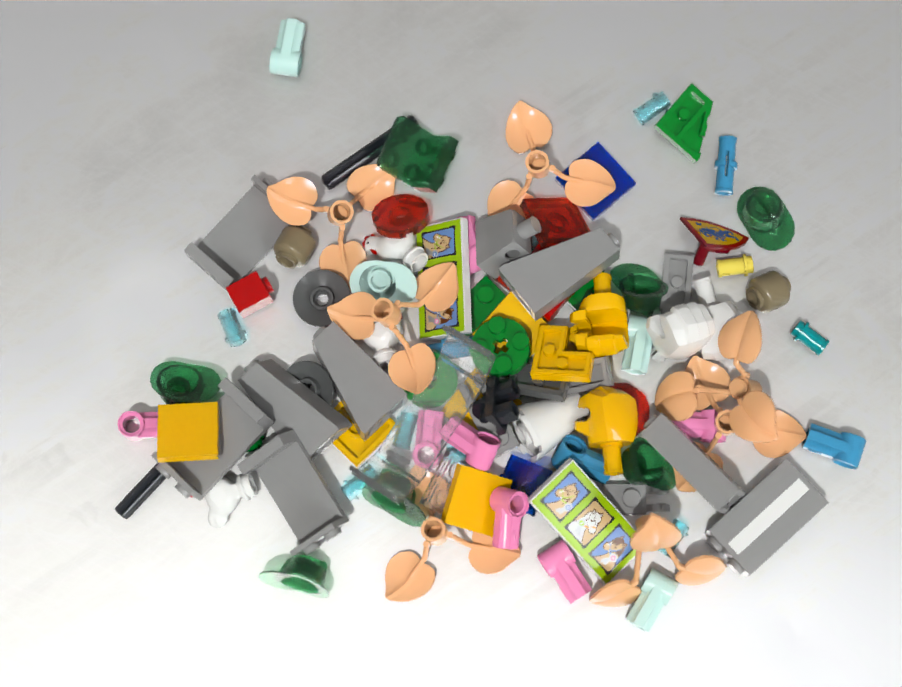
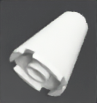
M568 394L565 402L543 399L517 406L519 420L509 425L520 444L518 446L519 451L523 455L528 452L532 456L529 459L530 462L541 460L566 435H569L574 430V421H585L589 417V409L578 408L579 399L584 396L583 394Z

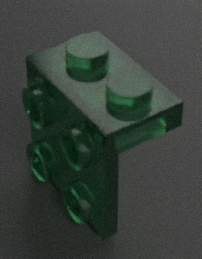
M398 116L377 159V166L417 192L437 193L444 182V175L449 163L455 157V150L459 141L452 136H434L405 116Z

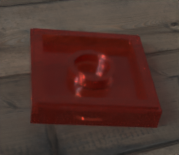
M567 197L526 198L520 204L526 219L534 216L540 222L541 232L536 234L535 237L541 248H549L591 232L578 207L571 203Z

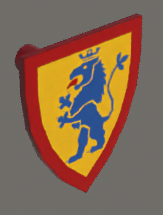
M680 217V221L700 242L694 256L693 263L695 265L703 266L709 252L728 254L730 250L745 246L749 240V237L722 225L699 219Z

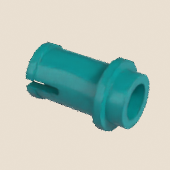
M800 320L790 333L794 337L793 340H799L815 352L817 356L820 355L828 345L829 340H826L809 327L810 323L808 321L804 323Z

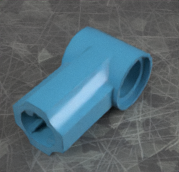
M812 423L809 425L806 432L807 437L803 441V449L831 458L833 463L842 467L858 469L867 440L855 434L847 432L838 433Z
M566 435L551 458L552 465L556 470L571 458L589 478L606 484L610 476L604 475L603 455L588 449L585 441L576 435Z

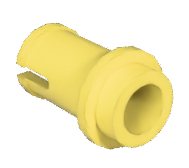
M742 254L741 257L716 259L718 278L744 274V277H746L748 273H753L752 256Z

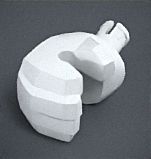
M711 277L693 281L699 304H703L706 307L715 325L714 335L700 349L701 355L704 360L713 359L718 361L727 359L719 351V333L728 321L743 314V312L731 301L717 302Z
M695 302L679 304L663 315L659 314L648 317L646 330L653 343L650 355L657 350L651 358L656 362H663L666 358L679 360L690 357L702 349L715 333L714 321L706 307Z

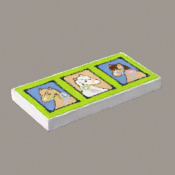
M460 217L415 228L416 246L422 247L428 255L427 264L422 270L417 272V276L435 265L453 262L457 267L459 285L457 299L450 308L441 312H432L426 308L425 304L418 308L419 341L427 342L471 334L468 219Z
M569 458L526 499L604 585L610 583L636 557V550L630 546V538L636 532V529L573 459Z

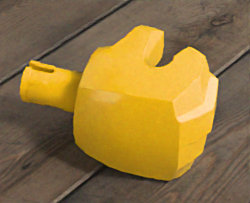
M601 272L593 278L594 294L585 297L579 309L570 314V322L577 325L579 334H575L577 351L594 352L595 358L615 355L629 347L625 299L616 293H612V278L609 273Z
M599 386L580 397L578 408L589 409L591 415L586 421H574V430L587 437L589 447L602 449L605 476L623 474L621 448L633 444L638 427L636 399L624 391L608 386Z

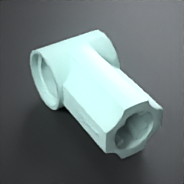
M291 18L281 20L276 48L272 49L270 56V73L299 77L302 67L301 49L306 28L305 23Z
M629 315V347L624 350L622 371L636 375L647 374L651 347L653 345L651 337L646 330L648 317Z
M652 567L641 586L642 593L634 602L625 620L649 633L663 606H666L673 596L679 582Z

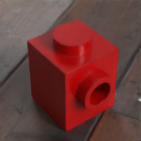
M257 271L226 287L242 318L273 303L269 294L274 292L267 277L260 278Z

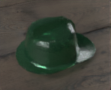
M753 187L746 190L740 196L737 202V213L752 240L765 250L777 251L785 248L792 241L795 234V224L781 198L773 190L766 187Z
M621 264L611 270L612 282L621 291V296L625 299L626 308L631 311L640 312L647 318L653 316L654 310L661 304L662 296L668 293L669 287L652 270L640 264Z
M177 361L159 364L151 372L150 377L152 388L166 404L200 403L209 400L217 394L220 389L217 385L221 382L218 373L211 368Z
M640 437L634 439L630 447L621 454L623 475L630 484L637 486L648 485L662 491H669L675 487L676 481L673 466L646 439Z
M383 470L374 484L366 485L362 488L364 499L370 504L385 510L405 524L421 527L422 523L426 520L424 512L415 504L416 493L414 487L404 477L388 470Z
M293 556L285 562L279 571H264L259 574V579L262 582L276 588L302 592L318 598H327L329 595L328 590L323 587L328 569L327 564L310 556Z

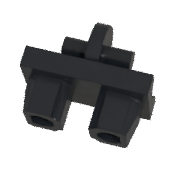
M496 376L487 378L486 396L476 400L472 405L473 416L480 419L481 423H493L498 436L507 433L508 423L519 420L518 407L512 401L520 398L518 385L513 379L500 383Z

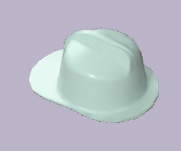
M364 261L354 268L349 280L352 293L367 292L373 295L376 300L387 298L393 303L396 300L412 302L418 288L416 277L408 267L390 261Z

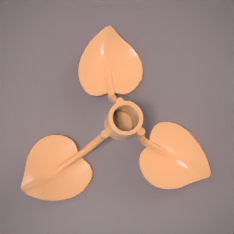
M523 101L516 103L507 120L506 141L515 153L522 154L531 150L525 160L529 173L526 175L523 188L512 180L502 181L493 187L487 201L488 217L509 209L515 210L525 219L532 217L536 208V200L526 192L530 187L533 177L538 179L544 178L549 172H553L561 179L568 181L565 185V194L570 202L576 206H593L615 191L616 184L611 174L595 161L588 159L573 161L569 167V176L556 169L554 165H550L547 154L541 150H536V148L545 146L552 136L550 120L541 111L527 105Z
M371 164L356 169L349 176L346 183L348 192L355 197L350 202L338 200L330 207L313 206L318 199L317 190L311 181L303 177H290L270 185L266 189V194L274 213L289 225L301 226L307 224L311 218V211L327 213L329 221L333 225L339 226L338 245H329L322 251L319 257L320 270H329L340 275L350 289L349 280L352 271L357 265L367 261L365 250L360 243L356 241L343 243L345 224L352 219L354 214L352 206L359 201L360 206L364 210L371 212L380 211L387 207L394 195L397 169L384 164Z
M453 262L435 265L417 276L418 288L415 298L419 300L418 302H401L396 300L393 303L387 298L376 300L373 295L367 292H356L348 295L338 303L327 307L331 321L335 322L353 340H364L370 337L375 329L374 322H379L393 331L405 350H400L391 357L388 364L389 376L399 388L415 395L422 393L431 383L436 370V358L431 348L424 343L415 344L410 348L409 343L396 326L402 317L400 308H420L424 304L432 312H441L450 308L456 301L459 291L457 267Z
M747 311L728 321L722 327L718 336V347L721 355L727 359H734L733 364L741 376L734 378L730 382L729 389L694 388L695 381L692 374L684 371L674 372L668 375L657 389L655 395L657 411L665 414L672 421H684L689 419L697 409L698 398L695 393L725 394L737 399L739 404L729 414L730 427L738 437L758 443L778 440L774 402L768 394L762 392V386L758 381L749 379L750 373L746 372L740 364V361L746 364L754 362L762 347V331L758 316L754 311Z
M693 356L690 359L684 372L693 375L695 381L694 388L729 389L730 376L721 366L698 356ZM695 393L698 398L696 410H704L711 405L718 413L714 421L717 433L707 449L701 443H695L723 469L721 457L711 453L721 436H731L734 434L729 423V414L732 410H723L716 403L724 401L729 395ZM776 409L778 440L765 443L753 442V445L761 455L767 458H779L788 454L804 441L807 435L802 426L793 417ZM672 466L677 490L681 492H696L697 490Z
M415 465L406 479L402 501L406 513L413 520L420 521L428 516L421 525V534L426 539L423 542V554L420 559L414 552L404 551L390 559L385 572V597L390 601L408 602L428 593L434 584L436 576L434 569L424 564L428 559L429 547L431 545H442L446 542L447 538L471 548L469 552L470 564L476 571L488 575L503 571L517 560L521 555L520 548L509 550L493 547V537L474 531L472 535L473 542H468L449 532L442 520L434 516V513L443 512L450 489L448 484L440 476Z
M651 513L635 521L637 531L630 538V546L636 550L633 579L631 581L619 579L606 584L589 598V602L603 607H623L636 601L642 593L641 588L637 586L639 584L642 552H652L665 548L676 568L680 570L675 574L676 581L688 586L701 585L715 579L726 569L727 565L719 557L711 555L695 557L686 564L680 563L671 547L681 540V531L670 521Z

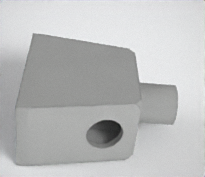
M509 209L476 221L477 266L496 279L500 276L498 268L502 265L530 255L532 253L531 237L541 232V225L538 219L534 216L525 219L515 210Z

